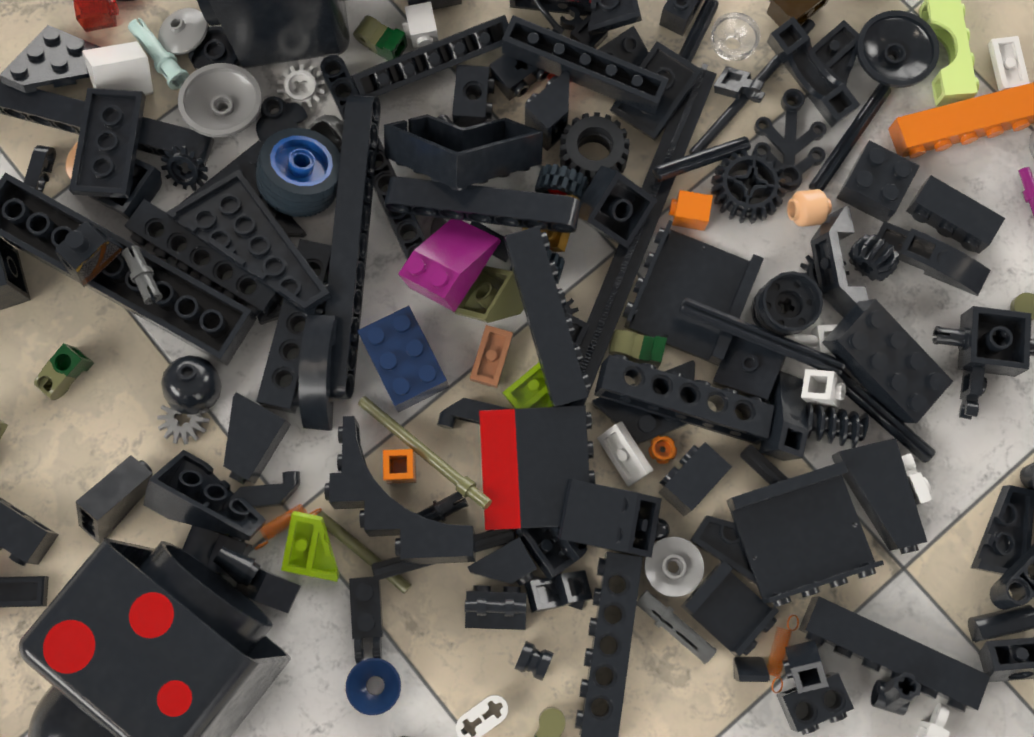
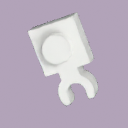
M911 453L901 456L916 505L932 500L930 483L922 476L921 472H917Z

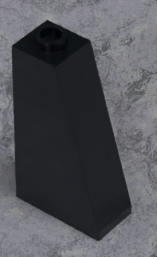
M896 438L842 450L832 455L834 463L845 462L848 472L842 476L889 551L900 549L901 554L918 551L917 544L926 543L927 539Z

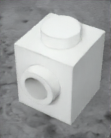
M431 1L405 6L407 22L402 24L406 39L411 38L412 47L421 48L438 41Z
M805 369L801 398L807 403H812V406L821 404L826 408L832 406L839 409L840 400H844L846 386L843 380L835 371Z

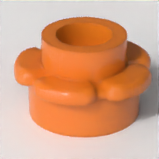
M657 436L650 442L651 447H649L648 453L652 459H656L657 463L666 464L670 459L675 458L677 448L672 438ZM664 447L665 452H661L660 448Z

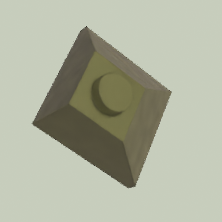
M485 266L454 313L487 323L521 314L524 308L513 271Z

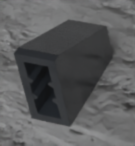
M237 392L232 400L223 467L231 471L229 477L244 485L248 480L255 484L291 424Z
M130 455L76 501L79 526L99 544L104 538L109 536L146 494L148 480L152 477L150 466L143 460L138 461Z

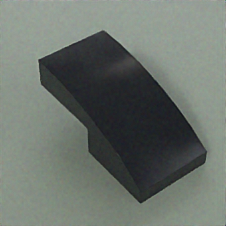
M585 570L562 573L551 580L547 578L531 580L524 584L531 613L593 599Z

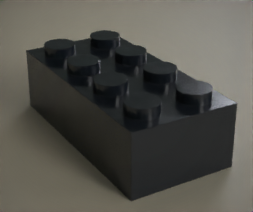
M876 299L859 301L822 342L836 358L845 362L847 370L869 393L903 423L917 424L953 382Z

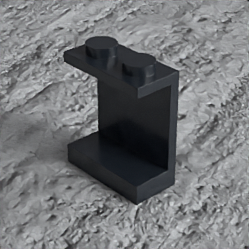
M721 561L681 607L734 656H741L742 654L747 656L757 645L758 642L755 638L761 631L768 632L777 622L774 616L779 610L774 606L769 607L766 603L763 604L762 599L731 572L733 568L725 561Z

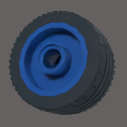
M295 127L279 130L266 139L258 155L256 168L258 191L270 207L285 215L311 217L312 215L320 214L331 206L337 196L341 154L332 141L314 130Z

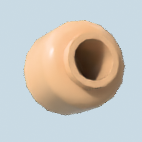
M820 189L797 191L787 204L789 219L800 227L823 224L832 210L831 200Z

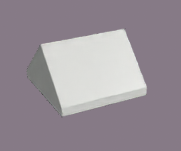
M137 41L82 51L93 88L143 91L145 95L154 93L148 57Z

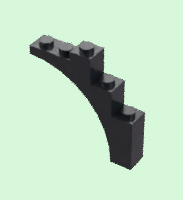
M343 416V426L338 427L339 444H342V454L337 455V468L341 473H330L329 483H325L324 488L326 501L329 500L334 509L364 508V510H360L359 514L360 528H364L369 537L400 536V538L395 539V554L400 556L404 565L476 562L475 531L473 526L451 525L426 519L404 508L391 498L375 481L367 467L361 447L358 421L355 416Z

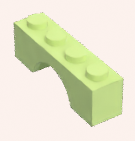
M924 0L919 8L920 18L926 21L934 30L937 39L944 45L949 59L948 66L941 69L931 82L935 106L940 107L974 98L979 90V80L974 74L975 58L974 54L970 52L969 47L970 31L966 28L964 20L965 5L961 3V0Z

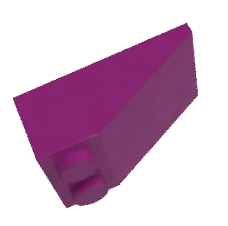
M450 219L412 252L398 275L410 289L455 312L501 241L499 238L462 220Z

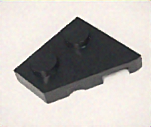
M843 20L812 48L824 68L835 79L847 85L849 74L856 60V43L859 33Z

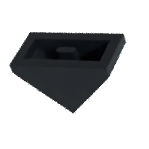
M259 568L248 586L240 583V585H236V588L253 601L289 613L301 586Z

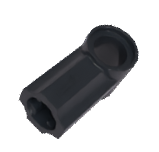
M902 672L888 682L877 680L871 693L872 707L903 716L908 710L910 701L920 695L921 684L916 681L913 674L908 672Z

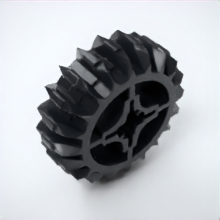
M746 149L741 151L740 156L733 152L729 157L730 159L725 157L721 161V166L715 168V176H712L711 184L714 185L711 188V194L716 195L714 204H723L720 208L721 213L727 210L730 212L729 220L733 219L736 215L739 216L740 224L745 221L746 217H748L751 224L756 222L757 217L764 221L767 218V214L774 215L776 207H780L783 203L782 197L786 194V189L783 187L786 184V179L779 177V175L783 174V169H774L777 162L776 160L770 163L766 161L768 158L767 153L761 158L757 156V150L748 155ZM747 170L746 174L744 175H735V177L730 176L732 173L736 171ZM748 179H749V184H748V185L751 186V188H750L751 190H750L749 194L747 195L748 188H746V185H747L746 183H747V181H748ZM731 193L736 194L739 200L736 199ZM762 196L768 197L763 202L750 204L753 198L761 199Z

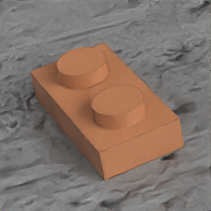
M488 325L485 326L470 375V381L498 388L513 338V332Z

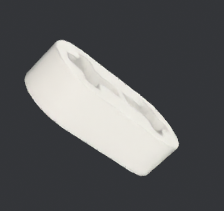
M491 695L482 700L458 719L456 724L457 735L459 737H481L506 718L508 713L506 700L499 695ZM490 701H493L495 704L500 702L503 705L500 709L502 715L499 717L492 714L485 719L482 715L489 710L488 703ZM479 717L482 722L475 727L476 734L473 736L470 732L464 734L462 732L465 726L463 721L468 719L469 722H473Z

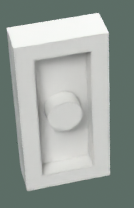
M1019 37L991 39L988 43L998 90L1002 91L1029 84Z
M622 421L597 437L628 487L653 471Z

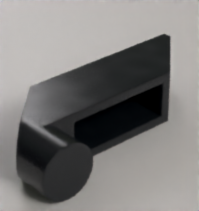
M462 398L440 412L437 425L447 429H454L456 419L480 425L479 411L510 408Z
M300 471L282 472L283 483L240 487L225 503L223 509L228 506L232 499L238 497L244 498L254 508L283 506L300 486Z

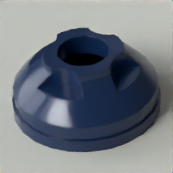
M369 658L362 660L351 669L347 676L345 690L347 699L362 714H383L396 704L400 696V675L396 668L384 659ZM373 676L380 677L385 684L383 692L379 695H373L367 689V683Z

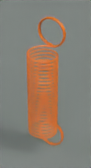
M301 504L277 517V520L274 519L264 525L261 529L267 539L265 538L266 543L263 542L254 549L258 550L269 543L268 540L271 537L273 538L276 534L278 535L283 530L285 531L286 528L288 529L289 521L291 520L290 511H296L297 509L298 512L305 513L300 506ZM316 509L309 514L317 515L322 509Z
M791 615L788 618L787 627L789 630L782 629L788 632L781 633L784 634L781 635L784 637L777 639L783 641L776 642L779 643L776 645L782 647L771 651L777 654L770 655L773 656L770 657L773 658L770 659L772 661H769L772 663L767 664L771 666L768 667L771 668L768 669L770 670L768 671L770 672L769 675L776 677L771 686L774 693H779L783 688V681L780 677L782 675L781 671H783L782 667H784L783 660L786 659L785 655H787L785 647L789 645L788 641L790 640L788 639H790L789 637L791 636L789 635L792 633L790 631H795L798 628L799 619L796 615ZM792 616H795L797 618V626L791 630L789 628V620ZM779 678L781 680V688L778 692H775L773 685L775 680Z

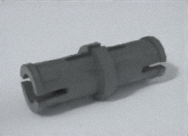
M137 245L131 246L134 257H132L128 247L125 248L121 254L131 271L130 278L133 283L137 284L144 303L147 305L153 304L150 292L155 301L158 302L163 296L153 279L154 272L150 266H147L140 247Z

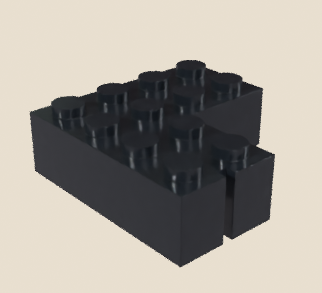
M426 114L408 119V132L407 121L405 120L384 125L385 158L396 162L399 166H406L412 169L414 173L424 174L430 177L432 181L442 182L450 186L452 190H465L469 185L485 184L489 182V179L508 177L510 173L528 171L530 167L542 164L543 131L508 118L462 128Z

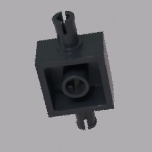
M972 306L961 314L960 329L936 326L933 336H937V338H933L932 341L936 345L958 346V370H967L972 366L985 368V373L1016 377L1029 370L1030 356H1034V339H1031L1032 313Z

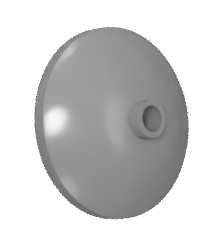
M228 63L210 64L194 71L184 81L178 94V107L183 120L191 129L208 137H229L244 131L256 120L262 106V94L256 79L247 70Z

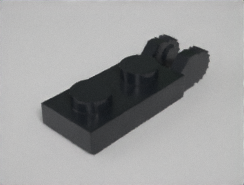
M374 576L350 578L351 625L356 664L364 660L365 657L363 638L373 637V658L382 659L381 637L384 636L380 580H375Z

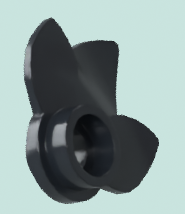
M268 97L262 103L260 110L262 116L256 123L257 136L264 144L267 138L279 130L298 128L297 123L306 120L308 115L305 109L296 102L286 103L279 97ZM274 108L279 109L277 113L271 114V111Z

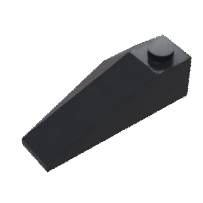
M182 450L148 480L143 505L167 519L248 541L266 523V519L244 498L232 499L228 506L223 509L225 503L234 494L230 490L231 485L226 480L221 481L213 474L214 469L207 462L185 450Z

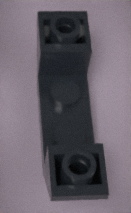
M844 206L828 215L826 221L821 224L810 241L822 297L843 318L859 301L868 300L866 286H848L839 242L855 233L850 206Z

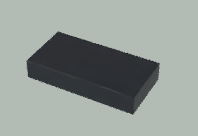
M0 577V608L47 606L49 577Z

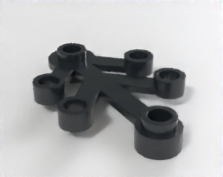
M798 89L787 90L781 99V107L786 111L784 138L772 126L771 120L767 117L758 118L754 125L755 133L760 136H766L783 154L782 164L770 152L771 148L767 143L759 142L753 149V151L759 148L764 149L768 155L766 161L770 163L776 160L777 164L774 169H783V174L779 175V177L788 176L792 179L791 183L786 182L783 187L786 189V192L797 190L802 183V174L812 166L820 165L826 156L825 151L821 147H813L807 157L795 165V155L814 140H821L827 131L825 124L817 121L810 126L806 133L796 140L797 112L802 108L805 101L804 94ZM787 101H793L796 106L789 105ZM759 124H765L767 129H761ZM813 128L820 129L821 134H816ZM812 154H819L820 159H814Z

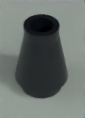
M224 546L213 560L238 585L242 583L248 586L261 566L255 562V558L229 550Z

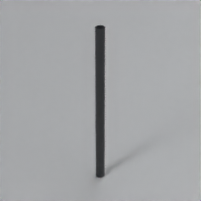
M807 19L801 27L808 35L815 27V23L811 19ZM775 55L753 80H760L765 83L782 64L778 56ZM742 94L740 99H735L690 149L689 153L693 154L705 150L750 99L745 94Z

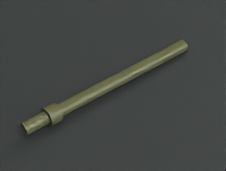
M366 396L359 400L358 405L452 482L461 495L465 498L470 497L484 510L491 505L492 500L476 488L477 484L468 476L463 477Z

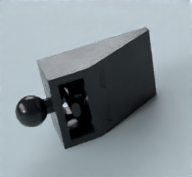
M569 479L558 539L652 558L654 541L668 537L670 527L664 519L659 518L662 498Z

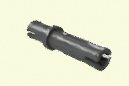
M646 590L637 600L636 606H639L654 619V624L658 628L662 626L697 656L703 664L708 663L714 656L717 649L673 613L674 609L671 606L666 607L649 590Z

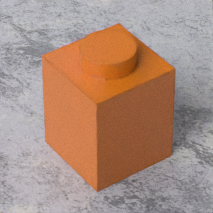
M679 190L677 198L671 199L669 215L673 216L672 226L705 231L709 222L713 195Z
M413 449L383 450V480L387 484L416 483V454Z

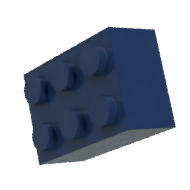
M409 305L357 330L398 413L449 388L447 379Z

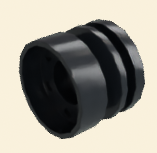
M795 271L780 273L759 289L754 296L751 306L753 321L756 326L781 336L798 334L813 325L821 315L823 307L822 293L816 282L806 274ZM780 304L784 305L786 313L783 314L781 312L782 307L779 306Z

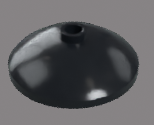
M891 10L877 14L863 26L857 38L856 53L861 67L872 79L889 87L905 88L922 82L934 70L939 59V42L934 30L926 21L910 12ZM888 56H893L895 60L890 59Z

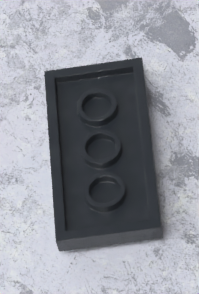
M87 88L69 188L73 195L129 198L146 100L143 91Z

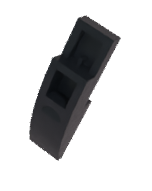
M884 221L877 234L880 239H886L888 244L894 246L893 250L899 253L898 260L924 270V274L975 296L979 295L991 271L958 249L913 228L908 231Z

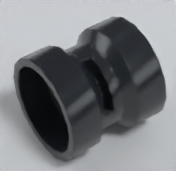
M526 641L514 669L521 672L531 671L534 678L543 681L554 653L546 649L540 652L534 644Z

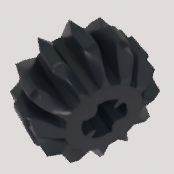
M865 234L853 244L848 255L850 257V264L854 265V270L862 273V276H867L872 281L875 279L883 281L897 269L899 253L893 250L894 246L888 244L886 239L882 240L875 234L872 236Z

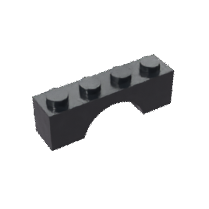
M794 16L770 34L767 43L831 128L860 106L844 82L835 79L821 64L812 48L810 37Z

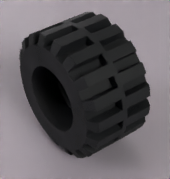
M594 112V116L590 117L588 113L582 114L581 120L578 117L574 118L572 126L567 124L564 134H562L560 140V166L564 165L567 166V169L571 170L573 168L576 170V173L581 172L584 174L583 177L588 178V186L601 165L623 173L630 151V140L627 138L626 129H620L621 123L618 120L612 122V116L606 114L605 118L600 117L599 112ZM595 142L606 147L610 154L604 159L595 161L582 156L578 149L586 143Z

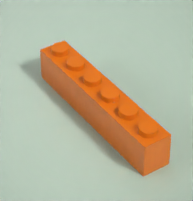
M1034 82L897 117L888 129L897 154L902 157L909 156L912 159L922 156L926 151L933 149L936 152H940L956 143L961 142L962 145H967L976 141L979 137L987 136V138H994L1006 130L1013 129L1016 132L1027 128L1030 124L1034 123Z

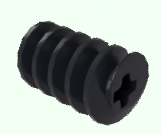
M807 403L806 410L809 427L807 439H809L812 432H816V440L820 442L823 435L826 434L829 444H832L835 437H839L840 446H844L846 440L850 439L851 448H855L859 441L861 442L865 439L869 426L868 414L863 413L859 417L856 411H851L847 414V411L842 408L836 413L835 408L832 406L827 407L824 411V407L821 404H817L813 408L812 403Z

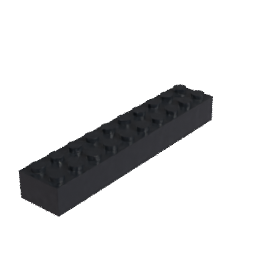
M6 172L0 179V237L11 245L77 281L62 266L55 249L65 240L69 232L75 231L82 223L88 221L105 229L124 249L128 247L132 257H134L131 248L134 245L133 243ZM140 248L147 266L152 268L154 272L153 279L163 296L158 302L155 301L150 292L153 304L147 305L144 303L137 284L133 283L130 278L131 271L122 254L86 285L89 289L226 366L230 363L257 319L249 308Z

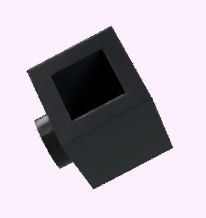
M815 640L785 647L788 659L783 660L787 679L794 678L798 694L829 687Z

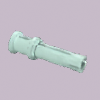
M138 18V21L136 19L132 20L128 25V30L153 59L155 70L163 74L170 89H180L189 76L187 70L182 69L178 65L176 56L163 48L141 18Z

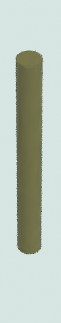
M321 511L317 515L323 517L327 531L371 567L373 563L383 561L326 513ZM401 575L385 578L404 594L412 585Z

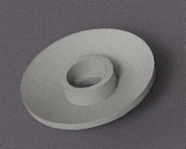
M183 8L177 10L162 23L158 33V41L167 52L174 55L189 53L204 40L208 23L203 17L202 12L197 9Z
M666 537L654 544L652 558H645L644 570L648 582L656 591L666 596L680 597L691 593L700 584L704 574V561L698 548L690 541L681 537ZM669 562H675L678 565L677 572L671 573L668 570Z

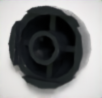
M188 355L179 357L168 365L163 372L161 381L164 398L172 409L183 414L193 415L206 407L208 409L211 408L219 399L222 388L218 371L210 361L200 356Z

